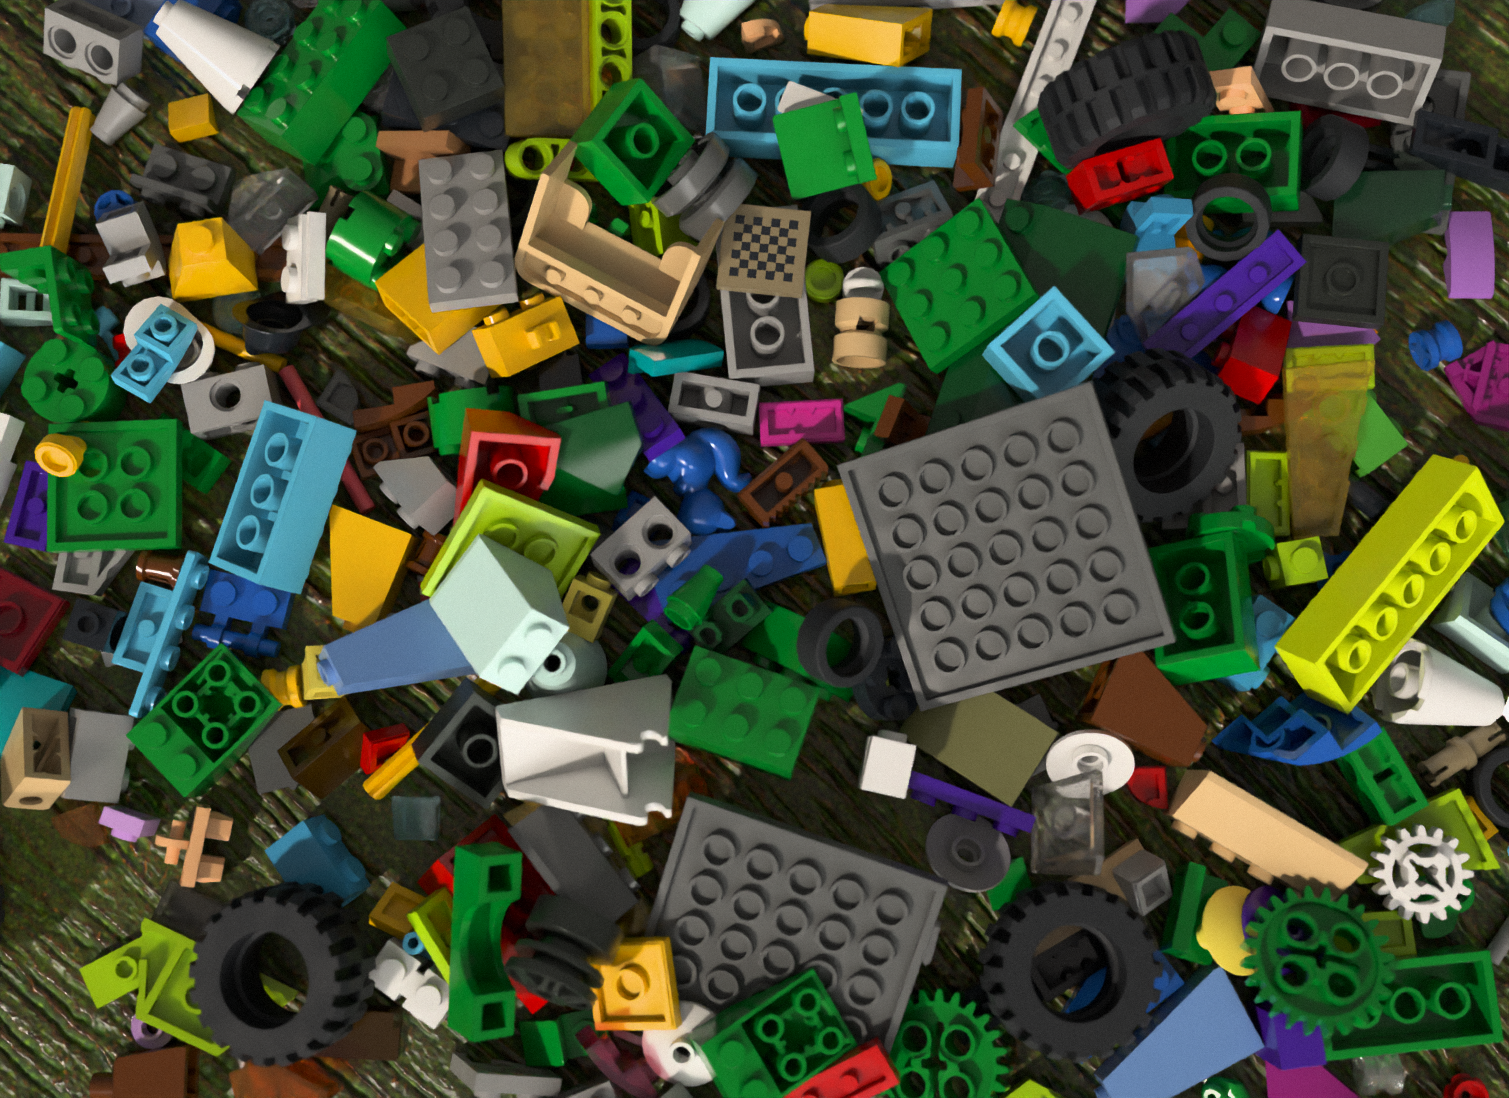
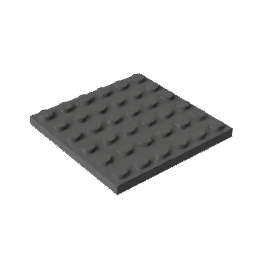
M1093 380L837 465L920 711L1176 642L1177 636Z
M690 791L644 937L670 936L679 1001L701 1004L709 1008L716 1015L794 975L813 968L857 1043L856 1047L878 1037L889 1055L948 888V879ZM615 1030L613 1036L642 1046L644 1030ZM682 1046L676 1048L680 1054L690 1055L687 1048Z

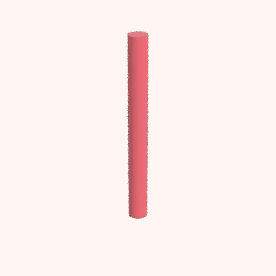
M294 365L281 369L279 375L300 411L325 419ZM347 458L340 480L360 514L365 515L374 510L376 506Z

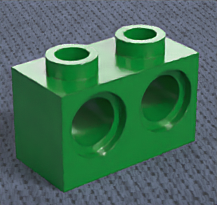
M1380 727L1382 732L1370 742L1334 760L1371 823L1393 826L1425 808L1429 803L1384 727Z

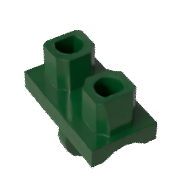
M745 578L708 610L701 625H695L688 632L702 648L724 655L773 613L774 610L761 598L752 584Z

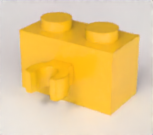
M542 292L531 295L519 301L520 309L508 313L507 308L490 313L483 317L485 325L471 330L491 378L509 377L580 343L561 296L544 298Z

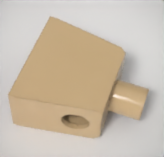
M22 707L1 756L2 804L5 807L45 810L51 807L71 782L68 712ZM35 741L40 742V747L36 750H33V744L35 743Z

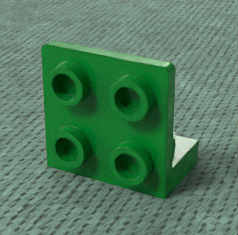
M857 92L773 117L779 149L793 200L877 179Z
M51 245L0 253V269L2 272L14 277L22 284H27L37 289L41 294L49 295L53 330L55 333L76 343L85 342L92 347H97L96 334L100 332V323L95 310L92 309L90 293L94 291V281L90 270L85 265Z

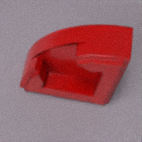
M404 723L363 733L360 766L366 775L379 769L386 759L407 743L410 731Z
M1166 765L1134 766L1132 776L1125 783L1129 792L1137 800L1148 806L1168 809Z

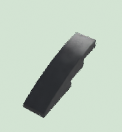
M1421 109L1415 112L1409 146L1411 154L1465 180L1509 194V139L1498 137L1499 129Z
M1082 928L1032 959L1031 981L1034 992L1042 1002H1050L1106 967V957L1099 939L1087 929ZM980 980L963 990L965 1006L978 999L981 1001L978 1015L983 1016L992 1012L986 1002L989 999L988 993L982 989ZM994 1015L993 1020L988 1026L992 1029L1002 1022ZM960 1029L956 1030L955 1035L960 1044L965 1046L971 1042L967 1033Z

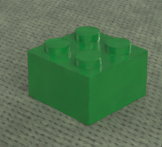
M641 77L613 83L570 139L578 144L575 156L622 206L649 203L695 141Z

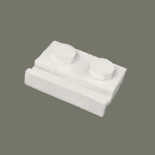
M308 211L307 214H300L287 219V224L283 228L282 246L287 250V266L282 271L281 287L283 292H286L287 304L304 305L316 302L317 300H325L326 213Z

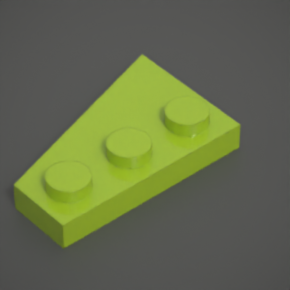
M1456 787L1427 799L1428 806L1393 826L1373 824L1335 842L1336 845L1369 863L1365 871L1355 880L1358 884L1380 882V878L1368 874V869L1379 867L1380 862L1371 856V852L1383 853L1386 848L1381 843L1380 838L1384 836L1393 841L1396 840L1395 828L1398 826L1405 828L1411 834L1413 823L1424 825L1426 835L1433 826L1443 830L1442 840L1448 836L1456 838L1459 843L1454 852L1463 851L1468 853L1470 857L1466 862L1461 863L1462 868L1467 870L1500 869L1501 867L1460 788ZM1415 844L1407 848L1412 852H1421L1425 847L1430 848L1432 845ZM1409 861L1415 867V871L1419 876H1425L1422 871L1424 866ZM1394 862V864H1393V869H1392V878H1393V879L1396 877V863H1395V862ZM1448 867L1445 869L1446 875L1448 874Z

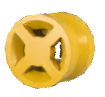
M1005 0L991 35L998 38L1003 35L1012 39L1013 44L1021 47L1038 8L1033 5L1024 7L1019 5L1017 0Z
M301 665L289 666L286 671L278 672L276 669H267L262 672L261 682L283 704L278 711L285 705H292L294 708L306 707L308 700H303Z

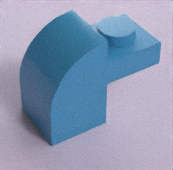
M1161 194L1151 197L1147 202L1131 201L1123 214L1119 230L1137 235L1140 240L1125 282L1159 284L1178 266L1174 234L1193 216L1192 199H1179L1169 194Z

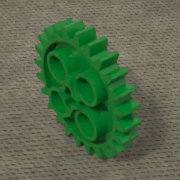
M1305 886L1299 899L1296 893L1289 888L1283 894V902L1276 896H1271L1267 902L1269 910L1259 907L1254 913V917L1259 923L1249 921L1245 927V931L1253 938H1245L1240 944V948L1252 955L1244 957L1240 962V967L1254 970V973L1245 981L1246 986L1259 985L1261 988L1254 1001L1260 1003L1269 1000L1273 1004L1268 1014L1270 1018L1278 1015L1281 1011L1286 1014L1285 1028L1290 1029L1297 1021L1302 1022L1305 1036H1309L1314 1031L1316 1025H1319L1324 1038H1329L1334 1033L1335 1024L1344 1036L1353 1030L1352 1021L1360 1028H1363L1370 1022L1367 1013L1377 1016L1383 1010V1007L1377 1000L1386 1001L1392 994L1383 984L1391 983L1396 978V974L1383 968V966L1390 964L1395 959V955L1381 952L1380 949L1390 940L1389 936H1375L1372 931L1378 925L1379 920L1372 919L1364 922L1361 916L1364 913L1365 906L1362 904L1354 910H1350L1347 908V894H1344L1337 902L1331 901L1329 888L1325 887L1319 897L1315 898L1311 887ZM1295 925L1299 927L1306 936V942L1293 940L1288 935L1286 926ZM1333 936L1346 938L1352 946V953L1340 951L1333 942ZM1276 949H1280L1288 954V956L1278 955ZM1312 953L1317 954L1318 962L1324 964L1321 969L1316 967V960L1310 957ZM1345 966H1355L1358 969V973ZM1288 968L1295 971L1301 979V986L1294 987L1287 984L1281 976V969ZM1335 979L1340 981L1346 987L1348 997L1340 998L1334 995L1328 986V980Z
M946 987L937 989L935 999L929 988L919 991V1001L911 993L889 1057L900 1073V1083L876 1096L888 1094L890 1098H935V1093L939 1086L941 1098H960L955 1094L952 1087L953 1078L959 1076L965 1079L969 1085L970 1092L968 1098H999L995 1094L996 1091L1006 1092L1010 1089V1085L1002 1080L1000 1075L1013 1070L1012 1065L1001 1062V1056L1010 1052L1011 1047L998 1045L996 1041L1004 1034V1028L991 1030L988 1025L993 1020L994 1014L991 1012L983 1016L978 1015L981 1003L978 999L965 1006L963 991L956 992L951 1000H949ZM939 1021L944 1024V1032L941 1037L938 1028ZM915 1025L920 1026L927 1035V1043L924 1049L918 1048L912 1041L911 1032ZM957 1029L963 1030L970 1038L971 1046L968 1053L959 1051L954 1044L953 1038ZM939 1054L940 1060L947 1061V1068L941 1070L939 1064L933 1063V1056ZM913 1071L918 1072L925 1080L926 1087L923 1094L916 1093L910 1085V1074Z

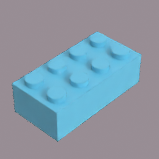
M265 400L209 563L259 585L301 595L357 431Z

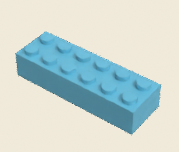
M710 57L706 134L712 131L716 133L729 146V157L782 159L773 117L782 114L777 108L788 82L792 81L837 99L839 96L857 92L860 108L863 109L862 117L872 159L881 158L888 165L953 168L959 146L962 69Z

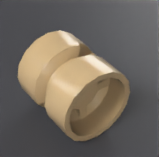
M849 297L836 301L834 327L840 330V333L835 335L833 339L832 362L851 368H878L886 364L888 340L882 336V333L886 332L889 326L890 305L887 302L865 297Z

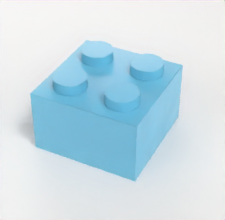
M1054 286L987 346L982 356L1026 403L1080 385L1115 351Z

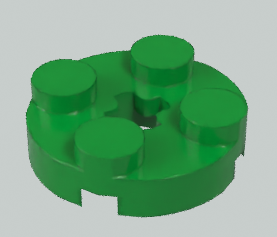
M1237 505L1226 512L1212 514L1195 513L1188 517L1185 540L1232 530L1247 553L1248 564L1261 561L1266 558V549L1270 548L1273 551L1275 548V529L1273 524L1264 517L1257 516V509L1253 506Z

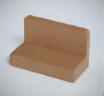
M434 130L425 133L423 131H379L376 142L378 149L395 159L390 190L393 191L395 189L401 194H421L418 160L469 154L471 151V147L449 130Z

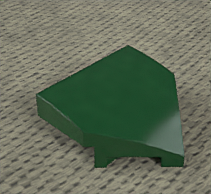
M631 400L544 426L561 437L557 465L561 470L617 496L620 494L638 455L644 448L643 437Z

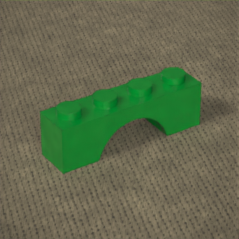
M498 842L455 846L447 1026L471 1042L514 1035L516 989L504 970L505 967L501 953V927L508 906L513 901L520 899L522 853Z

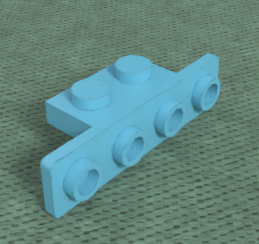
M188 550L173 591L140 582L111 663L143 672L129 710V715L143 719L165 697V689L162 687L168 671L171 672L178 662L180 648L177 646L182 632L187 630L193 621L195 607L192 604L197 590H201L205 586L209 576L208 558L198 552Z

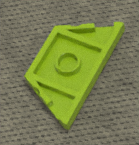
M144 918L141 923L142 946L141 960H139L138 967L139 994L136 1000L135 1018L216 1057L221 1055L230 1046L221 1049L211 1039L214 1032L209 1026L203 1028L197 1017L202 1014L198 1002L192 1003L190 990L195 988L194 978H189L190 962L197 960L198 954L193 953L196 941L155 921ZM259 972L264 989L272 1000L281 1007H284L297 997L298 990Z

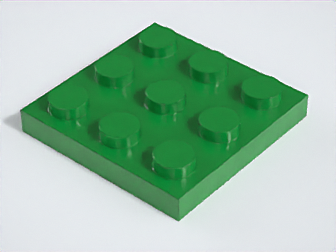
M977 198L879 272L884 286L929 370L936 374L943 371L1023 314L1041 298L989 207L981 198Z
M178 419L48 424V435L57 433L65 436L79 437L86 442L87 448L83 454L84 460L73 475L59 477L48 473L47 552L77 553L182 548L183 422Z

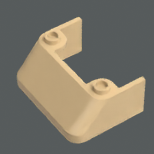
M570 140L541 173L515 255V268L518 274L528 283L553 296H561L564 302L648 345L661 344L672 331L698 283L724 221L716 218L697 247L687 242H675L668 247L662 259L644 251L588 221L592 210L591 198L583 187L567 179L578 144Z

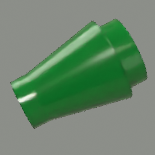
M703 565L695 575L666 598L668 604L664 608V613L672 622L688 631H691L695 625H701L718 588L724 581L723 576L713 567Z

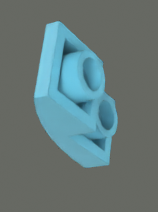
M160 304L134 334L138 344L111 374L114 383L151 403L169 380L186 353L198 329L197 324Z

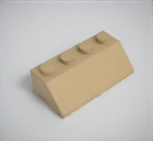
M1187 769L1168 803V809H1165L1162 813L1173 820L1171 828L1191 840H1195L1196 836L1199 835L1212 843L1208 850L1231 863L1235 857L1250 865L1247 870L1248 874L1268 885H1271L1273 880L1288 889L1291 888L1299 899L1305 886H1310L1315 898L1319 897L1325 887L1329 888L1331 901H1334L1365 871L1369 864L1210 770Z

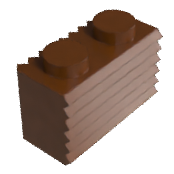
M802 437L738 492V500L762 528H769V523L775 524L776 518H782V512L788 513V508L794 507L795 501L801 502V496H807L808 490L813 491L814 485H820L821 480H826L828 465Z

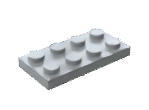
M503 150L418 160L428 301L432 313L519 302Z

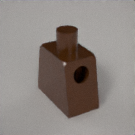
M185 1041L154 1049L142 1048L128 1051L115 1058L113 1072H95L92 1075L89 1086L90 1098H198L200 1049Z

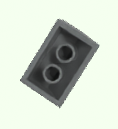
M542 805L508 830L558 897L580 903L599 912L613 922L641 899L637 892L641 888V884L627 866H624L622 869L618 868L610 857L615 851L600 831L592 834L583 822L588 817L587 814Z

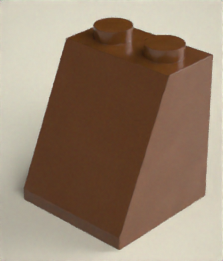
M1143 651L1101 662L1074 721L1089 729L1110 732L1122 738L1131 749L1167 766L1190 767L1192 761L1197 762L1200 759L1207 744V738L1203 737L1207 725Z

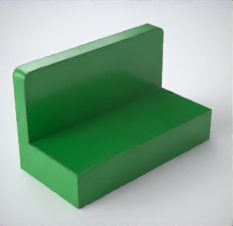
M1189 861L1176 867L1172 886L1173 896L1169 900L1159 952L1209 966L1213 963V957L1208 949H1204L1199 945L1196 938V930L1202 923L1207 901L1217 889L1227 887L1228 882L1205 874L1206 866Z

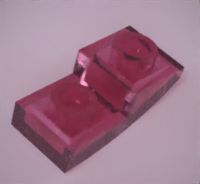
M587 1025L575 1034L592 1061L615 1084L638 1098H660L651 1084L658 1077L644 1056L635 1060L627 1048L619 1052L607 1033L598 1038L590 1025Z

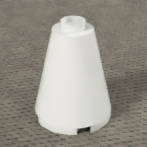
M167 0L153 20V22L159 25L156 35L219 103L232 114L235 113L280 47L268 38L184 0H178L175 5Z
M1414 638L1409 639L1372 686L1375 709L1382 710L1384 716L1380 717L1384 721L1395 724L1489 726L1503 714L1505 709V700L1499 686L1426 643Z

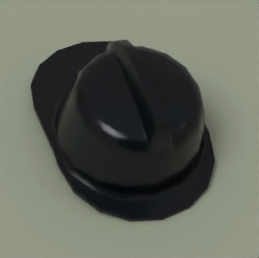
M283 291L257 299L242 301L232 308L233 318L242 325L245 349L250 355L265 353L281 354L292 351L297 346L305 329L322 323L331 314V304L326 297L325 300H317L316 302L304 305L287 304L286 292Z

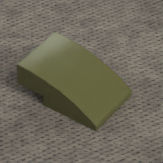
M995 692L920 711L919 705H917L915 711L905 719L897 732L908 735L907 742L916 746V748L966 781L973 783L1004 805L1010 807L1016 801L1058 732Z

